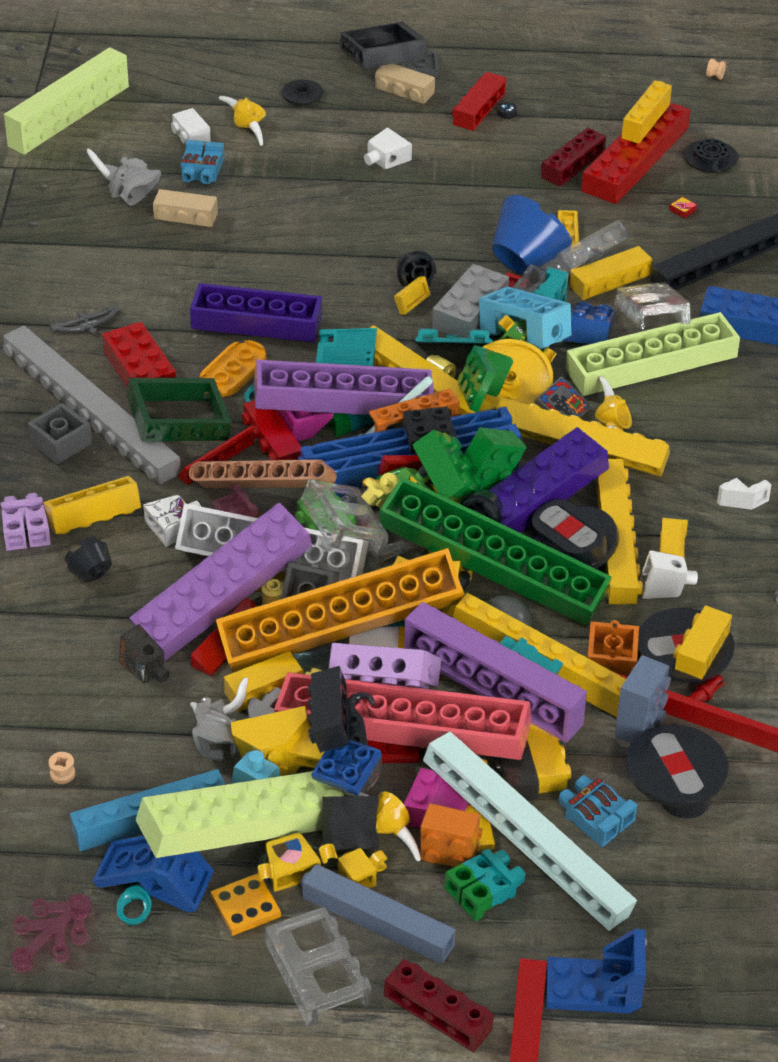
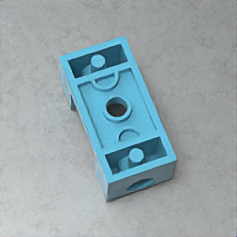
M508 286L479 298L480 330H487L490 335L502 333L499 330L498 322L507 315L515 321L518 319L526 320L527 342L535 345L538 349H545L549 345L562 342L563 339L571 336V303Z

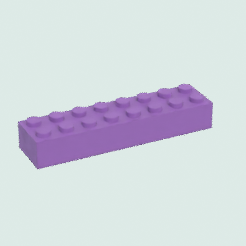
M256 360L254 377L255 409L369 415V411L400 402L425 377L430 376L432 378V371L429 369ZM433 382L418 397L434 393Z
M280 503L276 504L132 615L130 621L134 631L139 635V626L144 629L143 641L153 652L155 643L159 646L160 652L164 653V663L214 624L216 619L223 617L287 567L288 562H293L310 549L312 543L309 532Z
M424 602L405 618L404 649L425 650L442 658L440 673L481 696L529 701L532 718L531 724L565 743L583 726L587 691L581 687L570 683L559 675L548 671L539 664L528 660L517 652L506 648L497 641L484 636L477 630L464 625L457 619L442 613L437 608L431 607Z

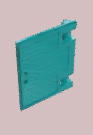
M377 328L320 329V342H318L316 363L373 366ZM329 337H334L333 342H329Z
M421 329L418 330V337L415 338L416 343L489 344L493 342L492 339H489V331L472 330L470 331V338H457L459 335H446L448 338H438V330Z

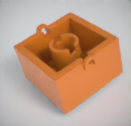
M616 620L610 623L591 622L587 658L611 671L629 676L637 664L639 626L622 625Z
M429 803L421 825V860L454 868L475 857L478 852L479 839H481L483 828H480V814Z

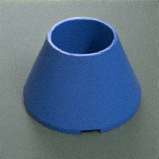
M509 195L503 201L492 244V251L502 264L516 273L528 274L568 252L572 245V240L569 232L552 213L547 215L539 209L540 204L520 195Z

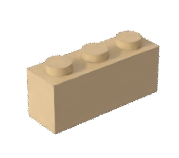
M396 64L382 65L375 72V88L424 104L435 93V77Z
M159 189L153 202L154 219L212 227L218 214L217 197Z

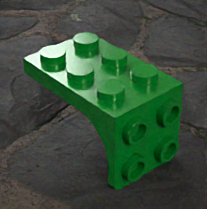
M474 345L467 357L463 372L460 373L458 378V386L471 411L479 412L486 394L493 397L499 395L513 364L511 357Z

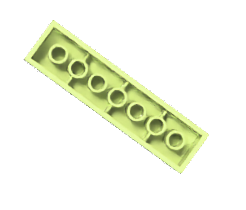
M109 47L6 112L4 120L8 147L25 155L128 88L127 56Z
M719 312L567 350L565 370L581 394L586 396L604 391L599 380L600 376L604 377L613 389L736 358L740 337L723 314Z
M312 772L142 797L136 822L156 858L285 837L295 833L303 834L323 830L322 797L344 796L340 789L313 780Z

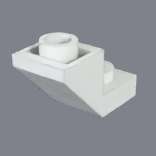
M735 478L719 486L717 503L721 506L752 510L769 501L772 484L764 480L748 488L738 478Z

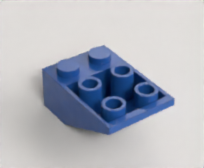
M586 301L574 303L571 309V336L565 338L564 341L594 344L609 340L616 309H611V306L606 304L591 306V303Z

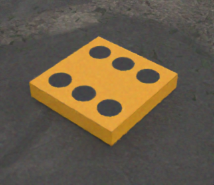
M258 874L210 891L211 898L232 936L281 917L278 905L264 881H259Z

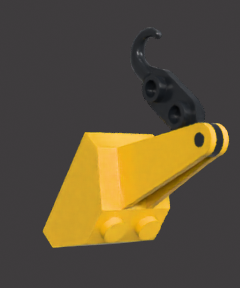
M358 692L348 698L349 739L368 746L365 723L362 716L357 712L355 704L361 699L368 700L371 705H374L375 701L370 694ZM305 706L231 722L232 735L241 758L247 752L261 751L266 760L279 767L281 776L295 773L301 766L315 768L324 752L320 753L317 744H312L308 729L311 728Z

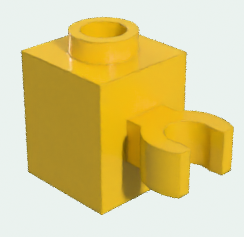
M361 848L352 852H346L338 858V874L370 889L376 886L377 872L387 868V865L384 863L387 857L382 850L375 852L370 858L366 856Z

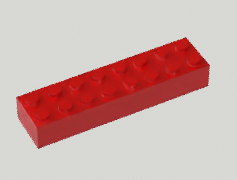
M670 102L668 108L639 144L622 139L621 134L583 172L581 192L617 204L687 131L691 109Z

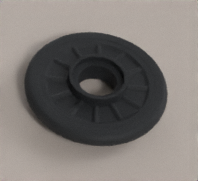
M306 79L291 81L282 89V95L287 101L300 105L314 103L323 94V89L318 83Z

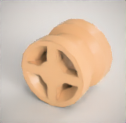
M711 58L707 66L706 76H715L721 80L725 73L726 62H717Z
M67 752L53 754L48 763L51 780L57 784L71 782L75 777L73 756Z

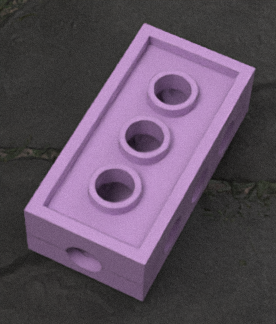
M332 643L329 668L340 666L344 678L347 680L429 689V687L438 688L442 658L425 650Z

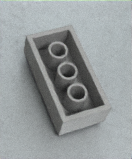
M472 264L433 308L432 328L449 335H459L457 338H470V331L480 330L479 298L507 286L509 287V277Z

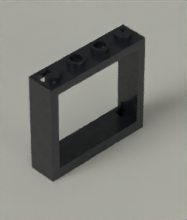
M403 21L340 32V49L364 69L427 58L426 39ZM393 42H400V43H396V44H390V45H385V46H379V47H373V48L364 49L365 47H371V46H376V45L388 44V43H393Z

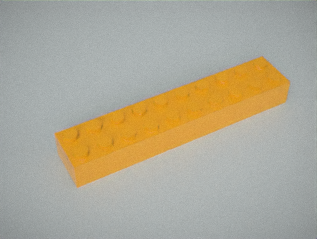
M447 548L216 619L227 660L233 673L287 651L295 654L405 620L422 602L437 609L457 604L463 598V590L449 549Z

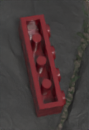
M587 127L559 150H556L551 156L543 160L541 164V178L559 187L562 186L605 151L606 136Z
M403 959L384 980V996L473 1053L493 1031L494 1014L487 1007L473 1002L463 992L452 989L442 979L433 977L425 972L418 964H412Z

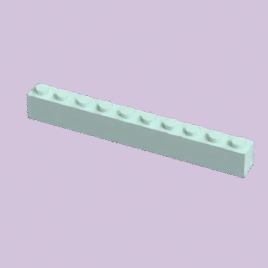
M448 732L429 743L423 761L608 931L630 916L637 900L452 732Z

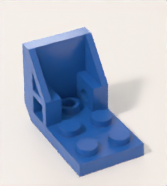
M143 835L112 841L92 881L98 888L139 882L150 896L188 913L197 910L214 870L198 851L156 858Z
M633 929L606 945L603 950L602 960L548 957L546 1009L628 1014L640 1009L646 978L645 930Z

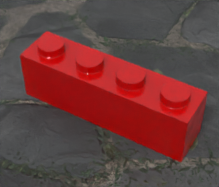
M486 71L478 79L477 83L470 88L469 92L462 97L458 105L454 106L452 110L453 125L474 131L505 95L507 77Z
M255 400L243 403L242 422L245 426L254 427V439H257L261 451L267 454L269 461L298 460V457H301V445L277 410L255 409Z

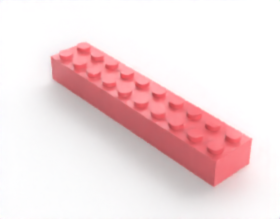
M287 672L274 708V713L302 706L306 707L308 714L311 713L308 699H311L308 685L311 684V675ZM345 679L348 687V698L358 692L368 693L374 698V705H371L366 699H361L355 704L357 712L364 720L368 741L428 748L429 743L448 732H452L475 754L517 760L522 759L532 722L529 701Z

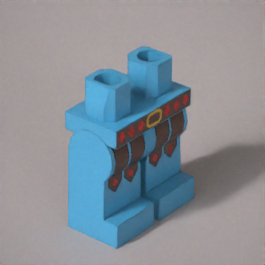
M187 140L185 154L181 160V179H183V182H191L193 180H200L203 184H210L211 181L216 182L224 161V143L206 142L204 149V141Z
M583 775L575 783L574 789L579 793L574 794L566 788L559 795L558 802L566 809L565 818L570 822L573 821L578 828L601 847L616 837L618 832L620 833L627 828L636 818L638 804L631 799L625 801L610 786L604 784L600 777L593 781Z

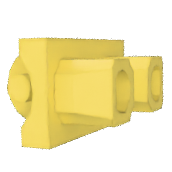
M393 473L384 474L380 481L368 478L364 483L369 488L361 497L369 505H376L381 509L399 481V478Z

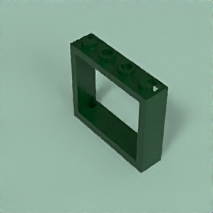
M129 378L127 399L142 441L229 440L232 422L214 378ZM144 401H209L216 419H150Z

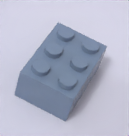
M644 655L640 657L621 687L615 738L631 744L644 731L656 727L657 724H662L666 716V710L663 709L669 697L666 690L671 682V677H668L670 666Z

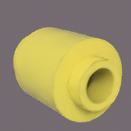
M430 355L426 359L452 378L455 377L456 367L450 361L439 355Z
M270 579L262 585V605L281 600L284 586L282 581Z

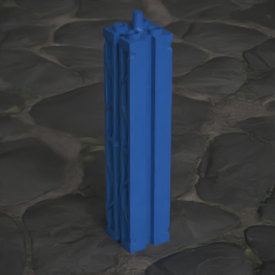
M507 407L451 417L456 438L462 445L461 451L463 455L479 427L513 431L521 440V434L516 424H512V416ZM404 427L319 443L312 447L304 446L301 447V457H298V460H322L333 468L337 473V478L330 488L345 504L364 500L361 496L369 487H363V481L366 478L376 480V477L379 476L378 470L383 455H411ZM429 479L427 482L433 485L431 479Z

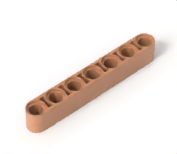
M322 460L196 462L189 470L190 478L207 489L329 487L334 484L337 478L336 471Z

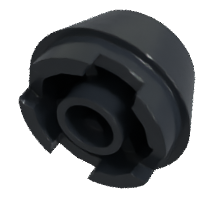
M423 251L407 252L397 262V277L404 288L419 276L426 278L428 287L431 285L430 282L434 274H436V265L428 253Z
M478 490L465 496L459 504L501 524L503 505L500 498L493 492Z
M95 536L88 537L79 542L81 547L74 553L69 550L64 558L65 563L68 565L67 570L84 582H91L101 578L112 565L107 543L102 542L100 539L97 540Z

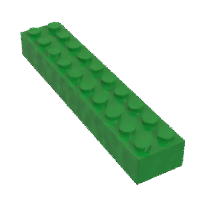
M402 476L379 512L378 526L432 552L448 548L452 561H460L461 566L587 627L608 592L612 579L611 576Z

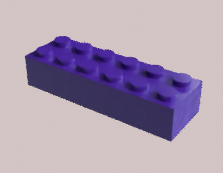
M204 283L198 284L190 307L191 329L304 342L316 341L322 319V296Z
M576 427L489 490L496 494L502 502L501 524L522 533L533 525V514L541 505L552 500H567L608 470V451L580 428Z

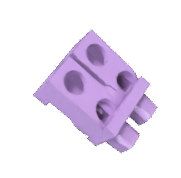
M37 493L27 494L25 496L26 499L17 500L14 496H8L4 498V502H1L6 551L27 548L24 527H27L30 548L51 545L42 497H38Z

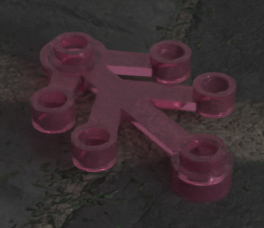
M83 894L73 895L66 902L48 903L45 899H36L32 903L33 914L36 917H44L52 913L62 914L58 918L29 920L26 916H18L13 920L14 931L17 934H25L29 931H44L26 947H19L14 950L11 955L12 967L18 972L30 970L34 965L33 955L54 936L53 959L56 962H65L69 958V950L66 945V925L74 919V928L71 931V938L74 944L82 945L87 942L88 934L85 928V918L92 910L91 899ZM77 934H83L81 937H76ZM60 951L65 952V953H63V954H61V955H58V954H57V953L60 952Z

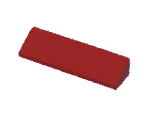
M254 427L246 428L184 467L178 475V479L186 485H190L195 482L189 476L190 467L194 463L228 461L253 445Z
M247 597L229 615L258 606ZM218 627L191 654V667L209 676H212L227 660Z

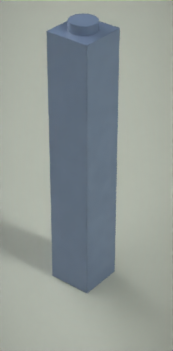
M315 864L310 872H306L301 880L303 899L435 962L443 964L455 946L456 929L318 864Z

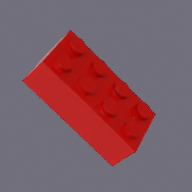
M142 322L102 333L104 354L127 389L129 378H176L175 369Z

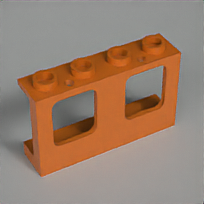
M450 388L369 411V415L375 422V432L385 431L389 425L403 422V411L448 407L450 409V417L459 416L460 401Z

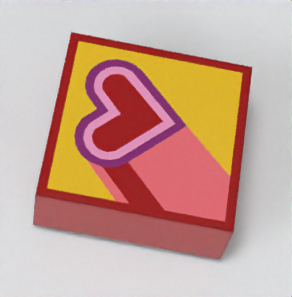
M682 196L670 204L669 210L685 219L697 210V204Z

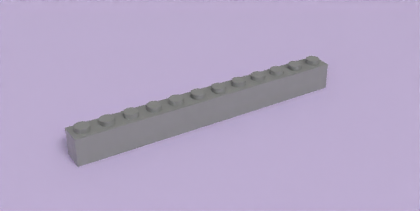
M22 326L3 336V350L8 357L13 358L20 367L29 372L32 378H36L45 389L50 390L58 400H61L67 407L90 423V426L96 433L101 434L110 445L112 444L119 450L121 455L126 456L135 467H139L145 472L149 479H153L158 485H161L180 474V457L161 441H142L136 422L130 414L26 326Z

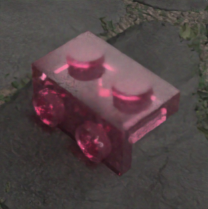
M237 484L232 485L231 495L212 501V509L254 518L259 516L257 506L249 501L245 490H241Z

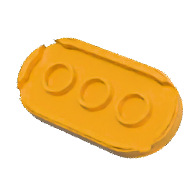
M244 340V343L234 342L202 370L200 378H214L221 397L231 396L237 393L255 375L256 360H267L265 348L260 343L251 340Z

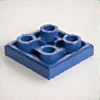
M349 739V745L325 751L311 776L313 780L358 796L379 761L381 751Z

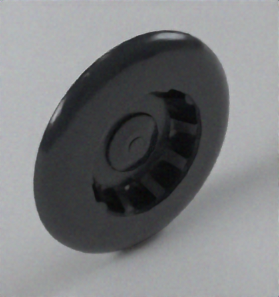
M714 138L695 141L688 145L684 152L685 159L691 166L705 172H722L732 168L738 161V154L732 146Z

